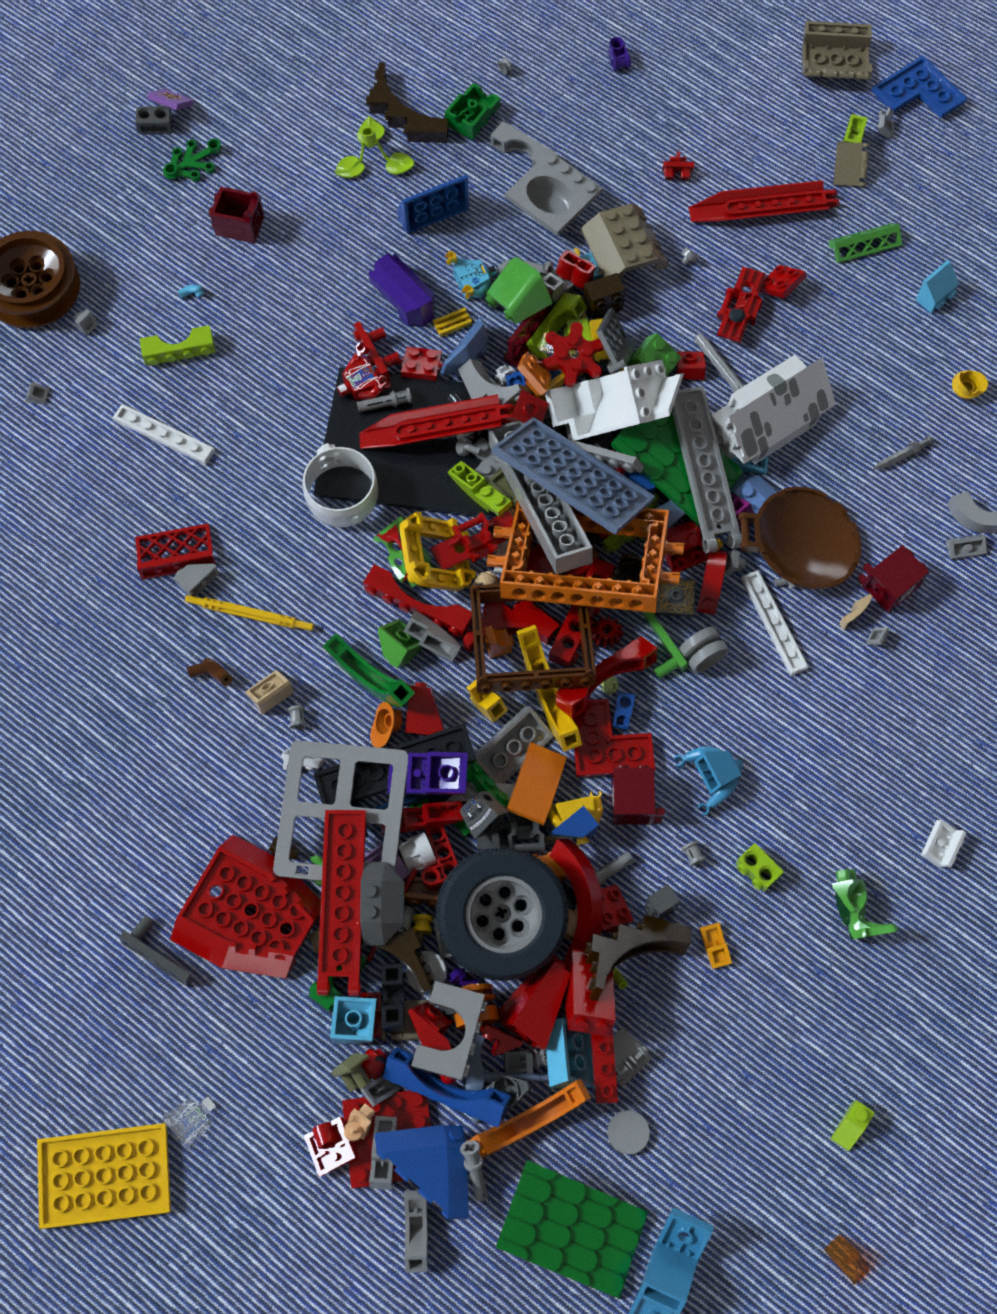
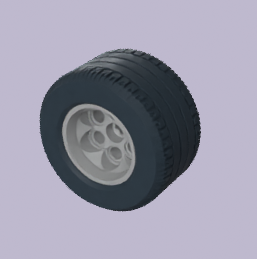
M491 848L476 852L463 859L450 871L439 891L436 905V921L441 939L449 953L462 967L482 978L495 981H510L527 977L531 973L537 972L539 968H543L552 959L551 957L555 956L558 952L557 949L561 947V942L565 938L564 934L567 932L569 908H567L568 902L563 886L548 865L539 858L524 851L509 848ZM503 886H507L510 890L509 896L506 898H501L499 895V889ZM483 894H488L491 899L490 903L486 906H482L479 902ZM519 899H523L526 902V907L522 911H518L515 908V903ZM498 907L506 909L503 918L495 915L498 912ZM480 915H485L488 920L487 924L483 927L478 926L476 923ZM516 920H520L523 923L522 930L518 932L512 929V924ZM497 928H501L504 931L503 937L499 940L493 937V931Z

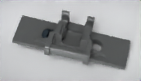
M509 811V821H500L487 835L477 838V850L493 848L491 833L497 832L500 835L501 848L517 849L524 852L540 851V853H545V847L554 846L557 839L567 838L551 834L556 827L549 819H546L544 825H541ZM543 828L547 829L550 832V835L548 837H544V834L541 833L540 830ZM538 840L539 843L512 844V841Z

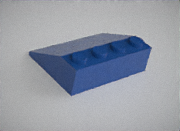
M467 175L403 199L397 210L398 219L406 234L469 210Z

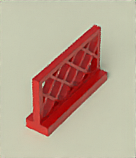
M209 523L135 537L138 560L137 570L141 580L175 574L186 565L215 564ZM206 530V534L202 538L196 536L199 531ZM186 534L188 537L183 542L177 539L180 535ZM162 538L170 539L165 545L159 543ZM192 538L198 541L193 548L187 545ZM149 541L151 544L145 549L141 547L140 542ZM174 542L180 545L175 551L169 549ZM202 544L208 547V550L198 551ZM155 545L161 548L156 555L150 552ZM183 548L190 551L188 554H179ZM165 551L172 554L168 558H161ZM146 555L153 557L151 561L142 562Z

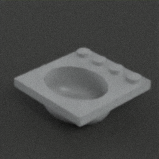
M549 150L505 193V198L558 236L602 192V188Z

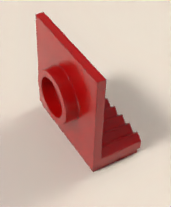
M703 351L677 352L682 358L676 364V375L684 373L682 380H704L706 365Z
M521 390L512 418L526 423L534 417L542 422L549 403Z
M428 1001L412 1009L442 1035L445 1034L453 1022Z

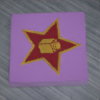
M168 89L148 92L147 97L151 101L174 110L191 107L194 103L193 99Z

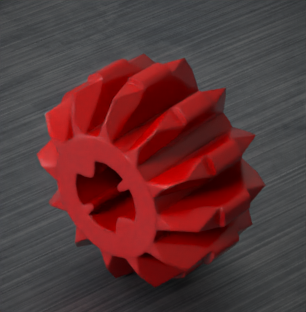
M601 616L600 622H594L591 633L593 634L592 640H597V646L603 644L604 649L607 645L613 648L614 643H620L623 632L621 631L622 624H617V619L611 621V617L608 616L607 620H605Z

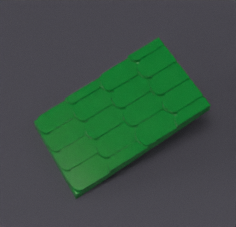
M672 410L668 417L623 428L612 441L611 446L619 453L637 457L644 466L641 474L700 526ZM720 449L729 490H731L742 476L743 471L736 463L722 453Z
M527 1160L495 1248L619 1299L648 1212Z

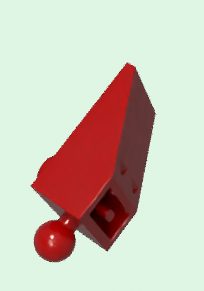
M408 1010L422 1046L440 1051L452 1049L448 1039L414 1010ZM440 1075L442 1082L447 1085L453 1084L456 1079Z

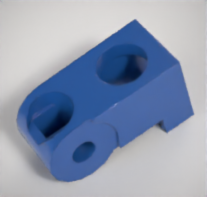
M618 691L613 728L628 730L635 694Z

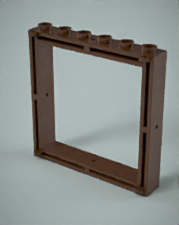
M500 584L470 586L477 693L488 694L491 692L529 691L532 689L548 690L551 688L589 687L596 685V669L588 606L577 605L584 667L486 674L480 604L528 600L501 598Z

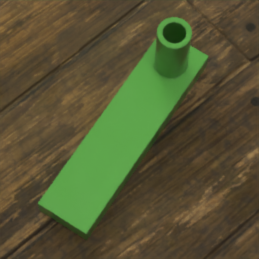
M640 611L672 657L654 669L657 677L661 679L677 668L681 672L688 669V663L652 612Z

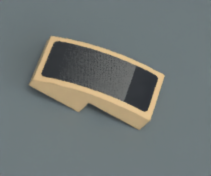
M871 594L854 602L851 608L852 612L844 616L839 624L843 630L850 627L863 615L872 599Z

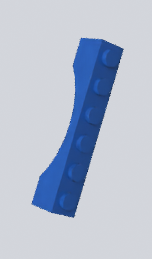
M398 1047L388 1056L383 1078L391 1083L403 1086L412 1092L419 1093L430 1100L440 1102L451 1109H456L497 1128L505 1119L511 1095L494 1088L466 1090L447 1085L430 1072L412 1067L414 1054Z

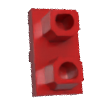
M677 151L676 156H670L669 161H663L662 172H664L665 180H673L675 172H681V180H690L694 162H686L687 157H680V151Z

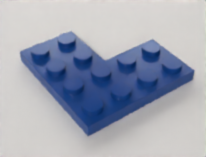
M923 55L874 85L871 90L894 112L919 97L940 119L966 103L967 100Z

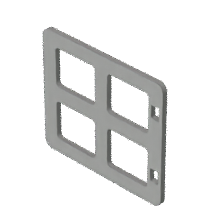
M294 741L290 747L273 866L274 873L280 877L322 881L323 865L291 862L290 854L295 819L298 816L325 819V810H366V823L385 825L381 862H386L395 871L407 781V752L398 749ZM314 757L340 760L334 804L309 803L298 800L304 758ZM358 762L389 764L393 766L389 804L386 810L351 806L355 769ZM298 866L309 867L308 874L296 873Z

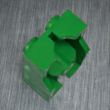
M472 83L465 93L459 94L444 112L445 118H448V127L474 140L479 134L480 128L485 126L490 116L495 114L501 107V97L493 93L486 97L482 88Z

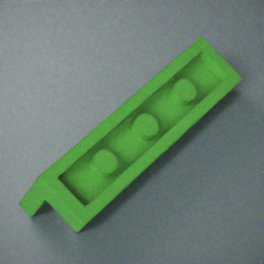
M890 223L828 240L829 247L834 248L837 263L902 245L900 224ZM892 233L896 235L895 243L886 241ZM874 238H879L882 241L878 247L874 248L870 245ZM859 242L865 244L862 252L854 250ZM845 246L850 249L846 256L840 257L839 248Z

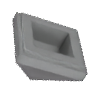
M873 628L866 644H885L889 628Z

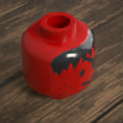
M368 1049L365 1054L369 1055V1057L362 1062L361 1067L370 1080H376L384 1073L387 1062L385 1059L388 1056L380 1049L376 1051Z

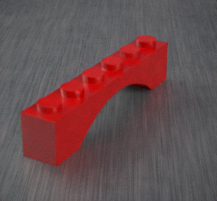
M375 564L363 581L364 590L367 594L371 596L376 595L382 598L385 603L398 606L403 612L408 613L409 611L413 613L417 611L441 628L447 630L454 637L464 638L472 624L470 610L457 604L433 606L416 601L400 589L390 571Z
M642 636L632 640L627 646L617 650L613 655L595 666L596 685L589 687H561L556 692V706L569 717L574 718L587 708L591 694L605 680L625 672L643 671L657 661V647Z

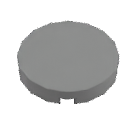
M625 1110L617 1113L612 1117L608 1125L607 1135L609 1143L616 1151L622 1154L631 1155L640 1152L649 1140L650 1129L648 1123L642 1115L635 1111Z

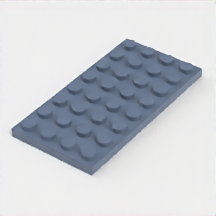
M534 417L494 445L491 451L499 459L505 461L514 469L520 471L615 535L646 509L655 498L654 495Z

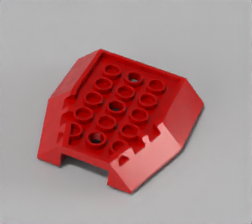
M232 835L218 847L179 912L170 941L222 969L287 979L296 963V954L314 924L317 925L320 921L321 900L301 879L276 875L273 870L275 856ZM214 887H220L222 890L218 897L211 896V890ZM251 905L256 906V913L248 916L246 914L247 907ZM285 924L292 926V931L288 935L281 933V928Z

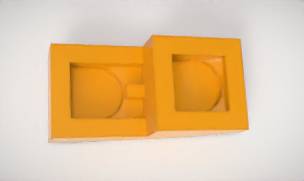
M716 922L699 927L711 968L714 969L732 964L720 923Z

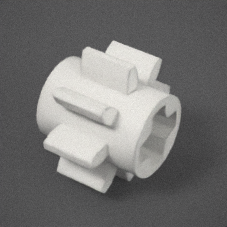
M506 365L496 369L498 373L494 376L496 383L502 387H507L506 375L513 374L515 370L511 366L507 367Z

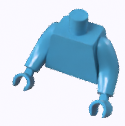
M698 747L685 753V756L676 755L673 759L674 761L682 760L680 764L675 765L678 769L684 768L687 761H694L707 789L712 795L708 799L707 804L702 803L697 808L699 810L702 806L707 807V812L703 813L702 816L708 815L711 807L715 808L733 793L738 785V778L741 776L740 770L743 769V763L740 759L734 760L729 751H722L715 747Z

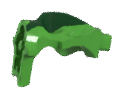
M855 869L836 871L838 882L833 883L832 888L836 891L838 911L843 923L848 927L850 940L898 931L895 923L876 924L865 919L866 885L863 879H857Z

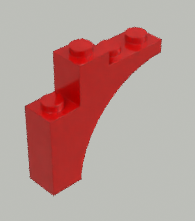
M529 600L517 601L512 610L503 602L485 603L482 608L483 642L484 628L492 626L496 630L506 629L509 635L517 634L516 631L535 625L540 641L546 645L559 633L560 625ZM469 631L463 638V647L469 653L474 649L473 631Z

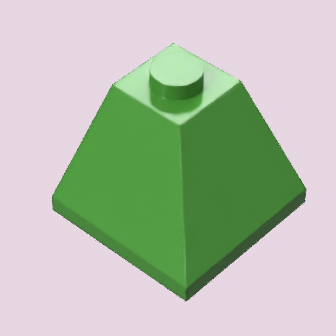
M401 619L378 628L383 656L396 668L407 664L423 648L419 645L420 640L403 632L407 624Z

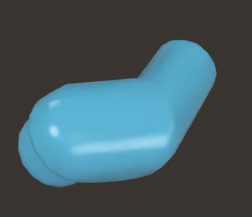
M188 285L178 290V294L181 299L192 293H195L196 297L204 295V291L201 285Z

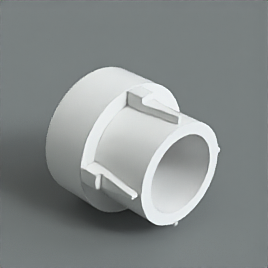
M424 832L408 838L406 842L399 844L400 854L410 873L413 868L421 871L437 864Z

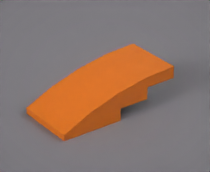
M530 742L518 778L514 784L507 810L544 825L567 757Z

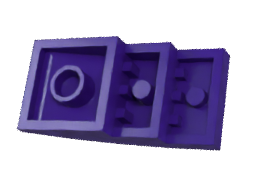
M408 753L405 795L466 794L468 753ZM389 765L387 791L388 795H390L393 773L392 765Z

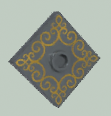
M680 579L679 585L671 583L660 584L656 615L694 618L696 580Z

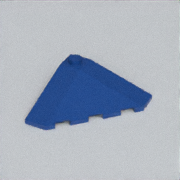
M439 1125L380 1132L374 1135L377 1155L383 1161L388 1158L396 1166L394 1171L406 1182L411 1179L420 1188L418 1193L429 1203L434 1200L444 1209L441 1214L445 1218H469L468 1172L464 1167L465 1158L460 1151L461 1145L466 1142L463 1126Z

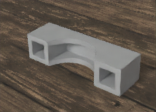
M503 121L491 133V146L503 153L512 150H520L527 153L532 159V167L549 150L557 155L554 150L545 147L539 141H535L527 134L520 132L512 125Z

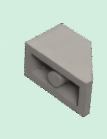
M215 564L186 565L177 571L174 580L177 586L187 595L195 597L220 573Z

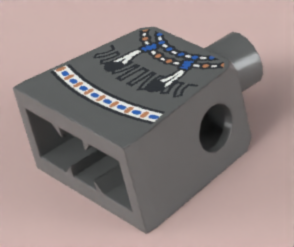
M469 787L466 789V794H462L467 803L460 809V813L474 839L487 835L509 813L489 791L475 793Z

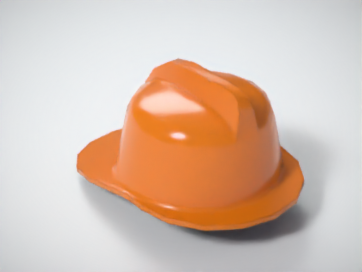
M382 702L377 707L371 728L370 739L372 745L376 748L384 747L388 743L390 736L398 732L402 725L401 710L392 708L388 702Z

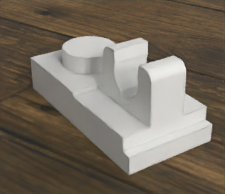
M286 749L281 755L284 761V770L288 768L289 749ZM306 757L304 758L303 766L309 770H317L323 765L324 758Z

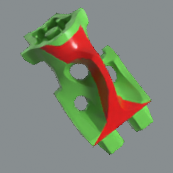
M400 516L373 539L377 543L382 542L388 549L390 554L388 561L399 581L403 582L406 580L409 585L414 587L416 583L409 582L405 569L400 537V523L404 519ZM397 543L401 550L395 549L393 544ZM422 545L424 562L430 563V567H433L430 562L432 557ZM396 558L401 559L403 564L398 565L395 561Z

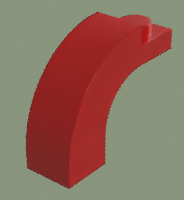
M717 550L707 554L697 612L716 614L725 572L727 552Z

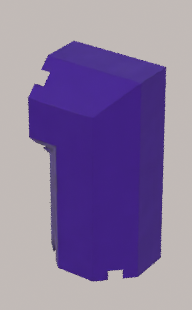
M386 254L377 260L373 265L375 267L374 271L370 270L368 273L369 282L398 310L400 319L407 326H413L414 324L418 325V327H423L432 321L435 310L434 292L396 254H393V256Z

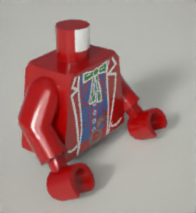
M360 342L356 345L357 353L353 355L342 373L344 384L337 387L341 396L351 393L355 400H368L376 398L383 392V388L388 389L391 386V383L386 381L388 377L384 375L378 377L366 357H362V355L369 353L368 347L363 348L364 343Z

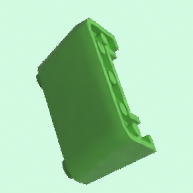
M518 257L511 259L486 292L487 297H485L489 307L496 308L498 303L505 308L503 313L508 321L511 320L515 324L553 304L540 273Z

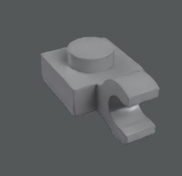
M890 107L887 108L886 113L882 110L879 113L878 130L887 139L893 136L895 125L892 121L894 111Z

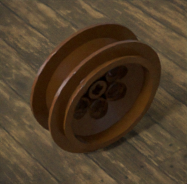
M21 231L1 238L0 321L18 328H37L51 324L63 317L75 304L81 286L78 269L67 246L53 235L40 231Z

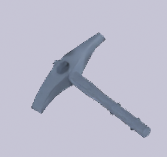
M474 1034L472 1042L476 1043L473 1056L468 1055L467 1064H470L467 1077L463 1076L461 1081L466 1082V1090H482L484 1083H492L496 1078L504 1075L516 1077L527 1082H549L548 1073L484 1072L481 1062V1049L485 1037L480 1034ZM472 1117L473 1123L481 1122V1120Z

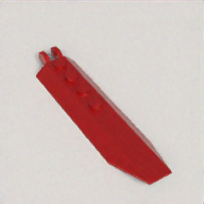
M823 180L721 191L688 207L692 223L729 221L829 210L832 207H837L840 202L837 198L834 199L837 197V191L835 189L824 190Z
M496 394L390 414L359 433L360 449L392 447L501 427L502 422L507 424L516 421V419L512 418V413L510 414V412L514 411L515 405L511 403L500 405L499 396Z

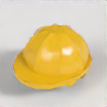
M960 371L952 380L953 391L959 398L963 399L978 397L988 387L986 377L977 371Z

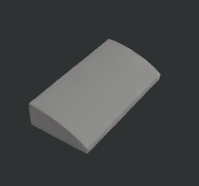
M525 706L475 753L477 759L475 763L479 764L485 774L493 779L495 783L504 784L521 768L530 742L543 747L554 735L530 706Z

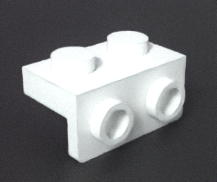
M937 820L921 855L938 867H951L956 860L959 848L964 842L966 832L955 830L944 821Z

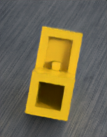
M476 680L466 687L471 695L470 699L473 704L493 723L508 711L501 697L494 692L488 694L477 693Z

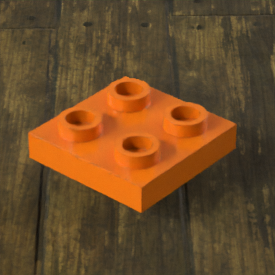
M529 352L525 353L517 368L527 379L525 384L536 396H542L548 390L552 380L548 370L543 369L539 365V361L534 355H531Z

